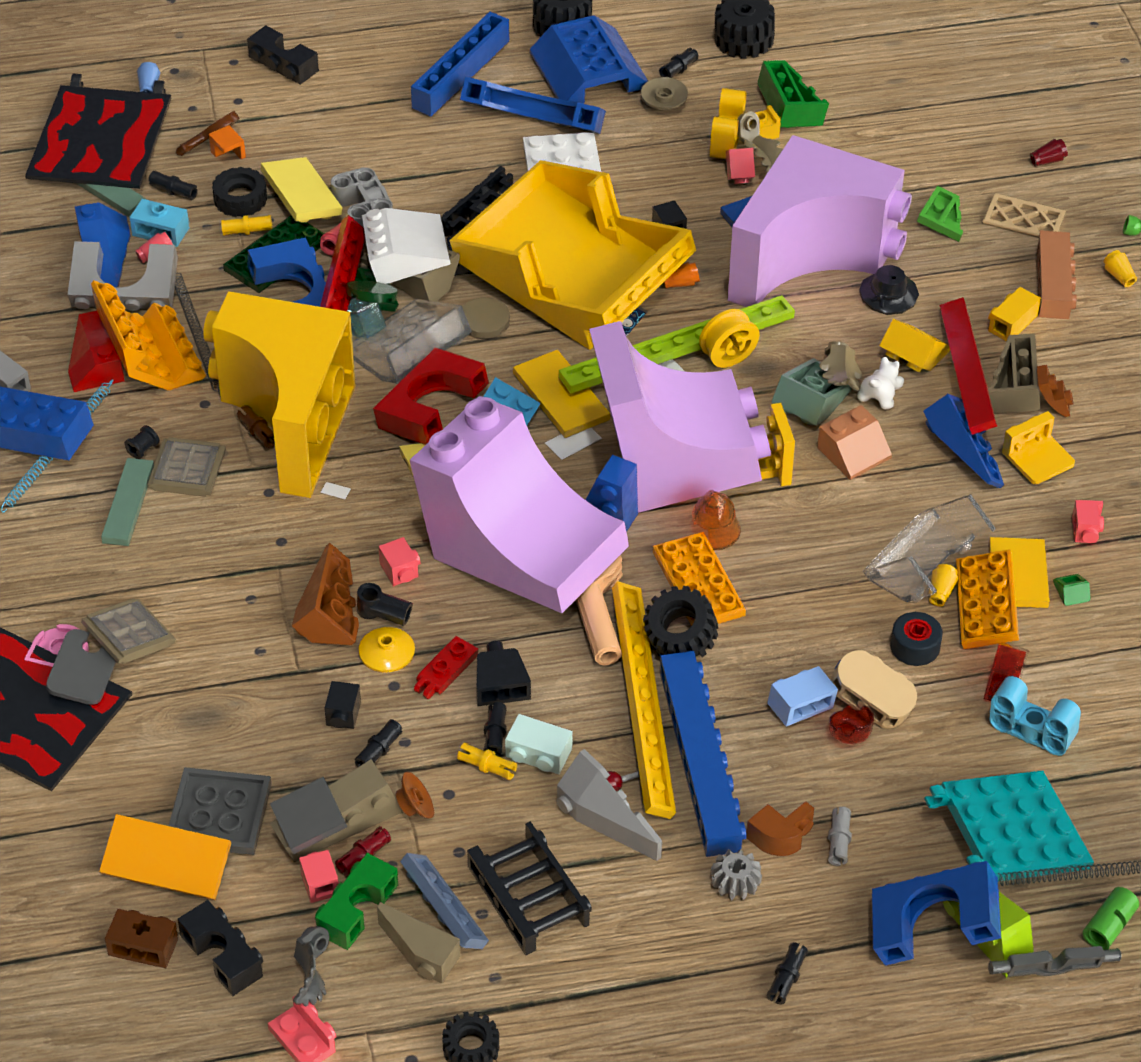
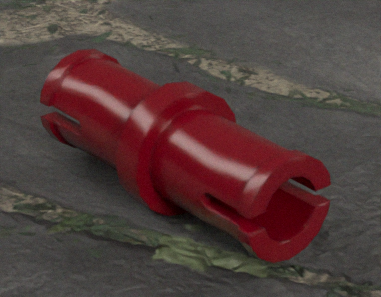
M379 826L365 839L357 840L351 850L335 861L339 872L348 876L352 866L357 861H361L367 853L374 856V853L391 842L389 832L385 828L383 829L382 826Z

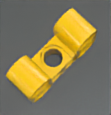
M722 88L719 117L714 116L712 123L710 157L726 159L727 150L737 149L739 140V121L737 119L745 112L746 91Z

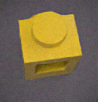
M768 105L766 110L756 112L760 122V136L776 139L780 135L781 119L772 106Z

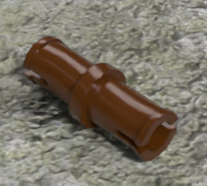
M242 406L241 409L246 415L238 410L237 417L247 426V431L252 436L257 437L266 448L273 447L274 444L269 438L274 441V432L268 427V422L263 417L258 416L250 406Z

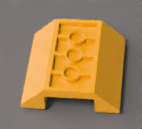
M93 280L91 287L96 310L129 377L169 391L203 380L207 376L201 366L202 362L197 358L193 345L188 340L185 329L180 324L176 316L177 313L173 308L168 305L163 307L153 302L143 316L135 312H127L117 295L115 287L109 283L103 284Z

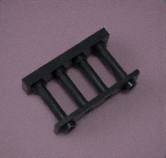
M531 821L525 823V840L493 855H484L478 845L467 850L469 870L525 956L536 951L538 933L576 916L584 928L589 926L592 907L588 898L585 895H580L548 848L545 835L541 830L537 831ZM530 850L533 851L539 862L506 877L498 876L495 872V866ZM544 872H547L554 882L519 900L517 898L513 899L509 893V888ZM559 894H562L568 903V906L534 922L532 920L527 921L524 916V910Z

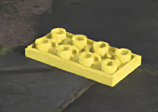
M306 157L261 163V172L295 221L308 222L311 219H330L333 216L342 215V206Z

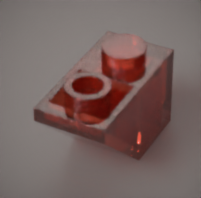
M1004 642L998 644L984 695L985 700H992L1006 677L1022 678L1029 649Z

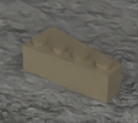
M372 759L329 785L348 826L347 828L293 854L277 819L270 823L294 862L299 861V857L325 849L403 812L388 783Z

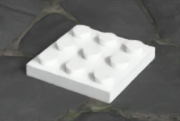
M594 132L523 137L527 172L540 160L601 172Z

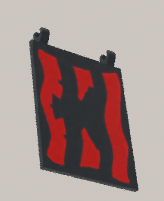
M73 73L70 86L61 85L25 174L26 179L140 189L172 99L171 94H166V89H164L165 81L155 80L153 93L83 87V82H81L82 74Z
M0 627V766L53 791L132 696V691L109 680L103 698L97 704L90 705L54 696L46 689L47 679L52 667L24 660L32 642ZM36 645L30 658L54 663L57 655Z

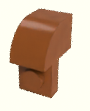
M805 801L785 818L767 804L747 821L746 838L767 854L774 856L794 854L801 850L802 836L808 834L814 825V807Z

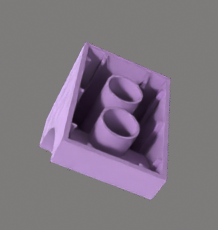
M792 135L732 226L728 301L748 307L760 303L768 293L782 283L804 274L825 270H853L875 274L888 257L898 260L907 238L906 231L897 229L898 222L902 223L905 220L912 199L910 193L902 191L905 170Z
M621 321L589 329L622 458L637 464L638 513L762 481L758 459L771 456L768 438L763 424L749 427L747 420L759 417L754 393L751 386L737 389L732 369L706 373L669 369L641 355L627 339Z
M479 396L470 401L453 421L442 431L435 433L429 442L410 459L434 559L557 612L563 613L629 547L625 522L602 512L573 491L551 468L537 448L529 433L523 413L497 403L491 398Z

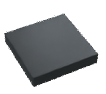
M324 776L270 803L293 854L348 827Z

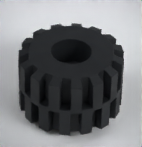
M533 0V27L535 33L540 34V37L551 25L592 16V0Z
M722 0L721 4L716 6L715 44L717 47L720 46L722 53L728 51L731 57L735 58L736 55H740V59H747V56L755 58L759 56V53L765 54L768 52V48H772L775 34V13L773 5H770V1Z

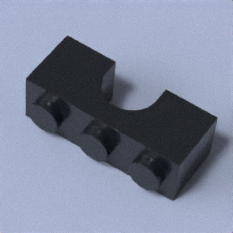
M267 25L247 38L248 54L251 59L299 85L319 71L317 52L302 44L297 45L295 48L284 50L283 34Z
M207 899L177 919L180 936L197 956L211 948L224 950L220 955L212 959L215 977L232 996H235L263 977L262 963L264 960L262 955L255 947L250 948L241 930L238 927L233 928L228 923V918L220 907L215 908Z

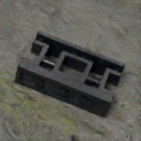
M500 166L494 172H491L479 185H476L469 194L461 198L454 207L446 211L441 218L445 236L454 237L471 222L467 220L468 218L473 220L500 196L497 193L498 191L503 194L513 185V174L508 173L506 175L505 168Z

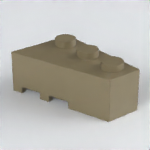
M1035 333L1009 335L1000 356L999 366L994 371L991 386H988L994 414L1040 410Z

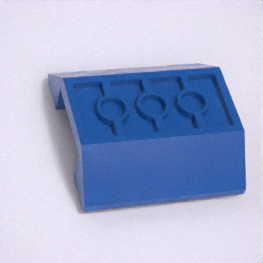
M595 15L551 25L530 48L531 56L557 99L584 104L586 88L621 80L629 93L641 90L643 85L648 82V79L616 28Z

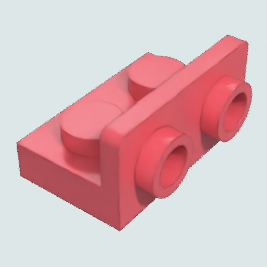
M310 1001L308 1006L303 1004L297 1005L293 1002L292 1008L268 1023L269 1031L295 1062H321L336 1052L334 1041L336 1033L328 1022L323 1023L319 1019L317 1010Z

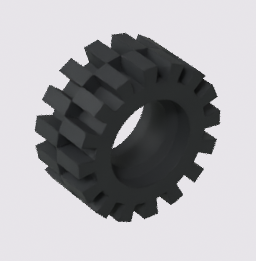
M466 1011L463 1012V1018H460L457 1014L453 1016V1022L449 1020L446 1023V1029H443L442 1033L445 1060L449 1059V1062H493V1059H497L499 1031L496 1029V1023L493 1020L489 1022V1016L484 1014L481 1019L479 1012L474 1011L473 1017H469V1012ZM474 1035L480 1037L483 1040V1044L476 1049H465L459 1045V1041L465 1036Z

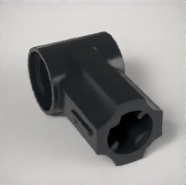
M364 583L358 588L357 613L360 617L364 619L379 617L402 626L407 624L413 608L412 602L383 593L379 585L375 583Z

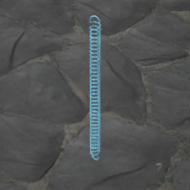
M113 379L109 383H102V386L99 387V394L103 397L110 393V390L106 392L103 387L108 389L113 383ZM97 394L96 397H98L101 400V402H99L96 398L92 399L93 396H91V399H89L88 402H86L89 403V407L93 409V411L89 410L90 415L91 412H94V409H97L96 406H99V403H101L102 399L104 400L105 397L101 398ZM47 456L39 457V460L33 464L25 476L22 477V480L5 497V502L8 501L11 504H16V500L22 497V492L18 488L22 489L25 493L24 490H28L27 487H30V484H33V480L39 477V472L31 469L35 467L42 473L41 470H45L44 467H47V462L43 458L48 461H52L53 458L49 459ZM25 481L29 484V486H27L26 489H24L20 485L22 484L20 482ZM5 502L2 504L1 512H5V511L7 510V509H5L4 511H2V508H3V505L5 504Z

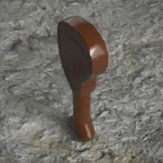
M232 111L204 131L177 147L176 154L183 156L201 143L209 140V133L228 125H234L240 119L238 114Z

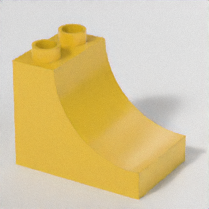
M228 291L220 310H210L204 323V340L214 343V349L208 365L209 378L219 381L221 402L240 408L245 405L250 406L258 416L263 417L268 422V426L273 430L280 493L311 498L356 387L350 312Z

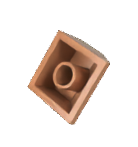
M862 405L819 427L817 448L850 480L892 458V453L878 420Z

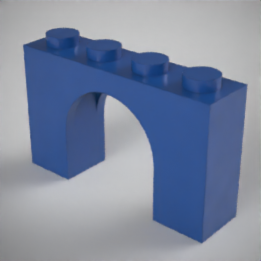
M306 237L248 250L247 267L255 285L279 279L297 280L306 285L311 292L306 297L292 302L320 307L326 285L324 270L321 265L317 264L315 249L313 246H309Z
M987 861L974 862L970 865L946 869L938 873L918 876L897 883H889L872 889L873 950L885 966L914 959V924L926 908L941 901H955L959 903L960 928L971 945L1001 939L998 877Z

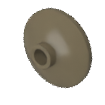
M659 77L651 79L643 85L641 98L650 107L669 110L677 108L686 102L688 90L679 80Z

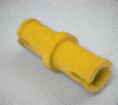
M245 215L240 219L221 220L223 236L238 233L251 235V232L273 229L271 215L250 218L249 215Z
M465 742L460 746L461 749L470 754L458 751V760L479 767L481 772H492L507 780H511L514 777V774L505 770V768L516 772V762L496 756L492 750L484 751Z

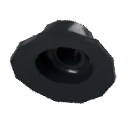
M893 265L880 267L875 274L863 279L859 288L862 301L872 310L885 315L906 312L914 307L919 296L916 283L908 278L901 268Z

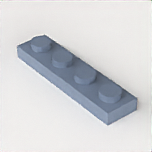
M406 853L400 862L407 870L409 879L416 883L423 892V898L437 911L439 920L448 926L455 937L460 939L461 947L483 949L489 942L488 938L426 855Z

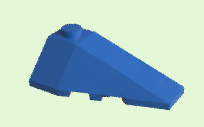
M946 394L923 411L927 418L926 425L929 430L936 434L987 484L998 488L1004 486L997 462L988 453L992 449L991 444L982 435L986 430L971 434L961 398Z

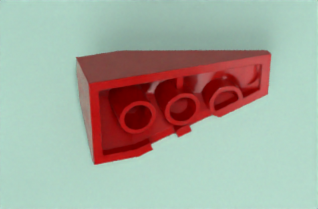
M97 310L82 313L78 316L68 368L73 392L102 386V383H109L112 379V384L125 382L122 362Z

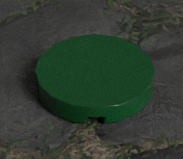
M351 281L347 283L346 293L349 297H353V294H356V299L364 302L384 303L389 298L391 302L397 299L398 290L384 283Z

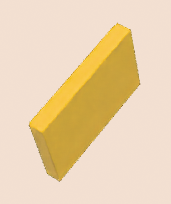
M990 537L989 553L1011 550L1016 607L1048 608L1050 600L1045 539Z

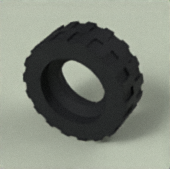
M233 167L222 171L213 180L214 205L227 216H251L255 212L262 210V207L266 205V181L264 176L259 174L257 170ZM236 188L252 190L251 193L243 196L228 194L229 191Z

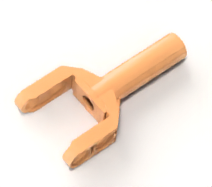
M621 555L575 600L594 659L599 665L603 666L614 664L622 656V651L603 594L611 590L615 583L623 576Z

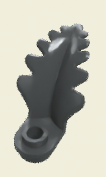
M321 926L308 927L296 941L294 958L301 965L305 973L304 987L300 988L298 994L293 999V1002L297 1005L303 1004L308 1006L309 1001L312 1005H315L317 999L322 1001V994L326 995L327 993L325 983L316 970V958L326 950L329 943V933Z

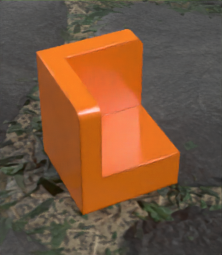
M230 125L209 133L210 150L215 157L232 150L241 160L246 158L244 140Z

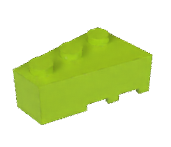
M999 892L1001 939L976 944L991 961L1007 960L1010 955L1034 952L1030 914ZM943 901L946 912L960 925L959 903ZM1002 973L1006 978L1008 977L1007 973Z

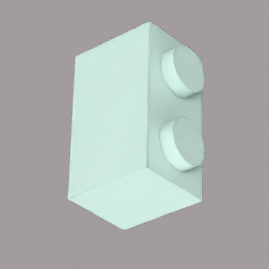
M518 714L505 739L506 757L518 763L537 767L545 772L550 771L560 774L572 750L573 731Z

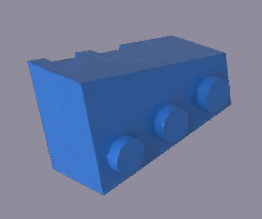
M612 454L585 500L602 512L624 521L626 532L638 515L637 464Z

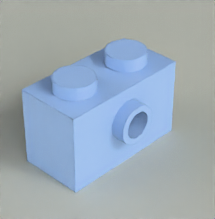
M817 666L810 670H803L789 678L777 680L771 685L767 703L783 724L789 726L832 709L838 689L823 670Z

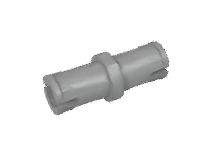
M839 807V811L837 808L832 810V828L828 831V839L830 840L828 861L835 866H841V858L843 865L848 861V844L851 842L852 833L849 831L851 810L847 807Z

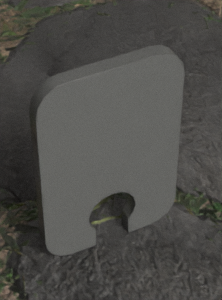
M79 629L70 630L65 635L49 674L46 689L54 696L90 705L97 704L103 698L116 661L101 644V649L98 652L90 653L85 651L82 645L87 642L89 632Z

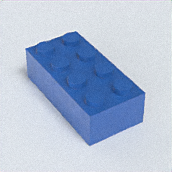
M0 387V448L69 461L94 426L87 403L84 401Z

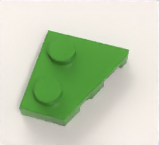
M937 186L920 212L916 222L959 242L963 234V230L960 229L962 218L961 211L959 210V196Z

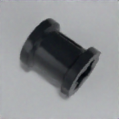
M144 425L141 427L140 433L132 439L128 438L124 444L127 452L132 457L141 459L145 451L151 446L156 447L160 443V439L151 427Z

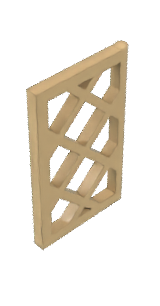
M995 193L982 222L1039 237V230L1047 227L1051 231L1059 232L1066 211ZM1000 201L1010 205L1000 208L997 202ZM1021 207L1032 209L1035 211L1025 214L1022 211ZM1015 210L1019 216L1009 219L1005 213ZM1045 214L1056 215L1058 218L1050 220ZM999 215L1003 221L992 220L991 217ZM1040 216L1044 223L1034 225L1030 219ZM1024 221L1027 224L1028 228L1016 226L1014 224Z

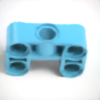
M1014 676L1006 677L991 700L989 717L991 725L1000 732L1008 733L1026 743L1038 746L1053 755L1061 756L1065 754L1078 733L1081 716L1079 706L1069 699H1060L1052 711H1048L1027 702L1028 688L1021 679Z

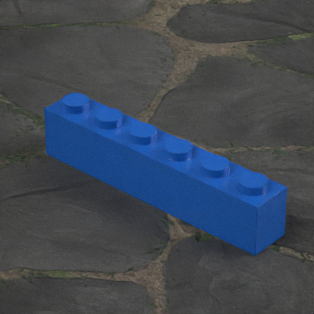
M493 12L487 13L411 86L412 109L433 116L463 87L465 77L472 78L509 42V19Z

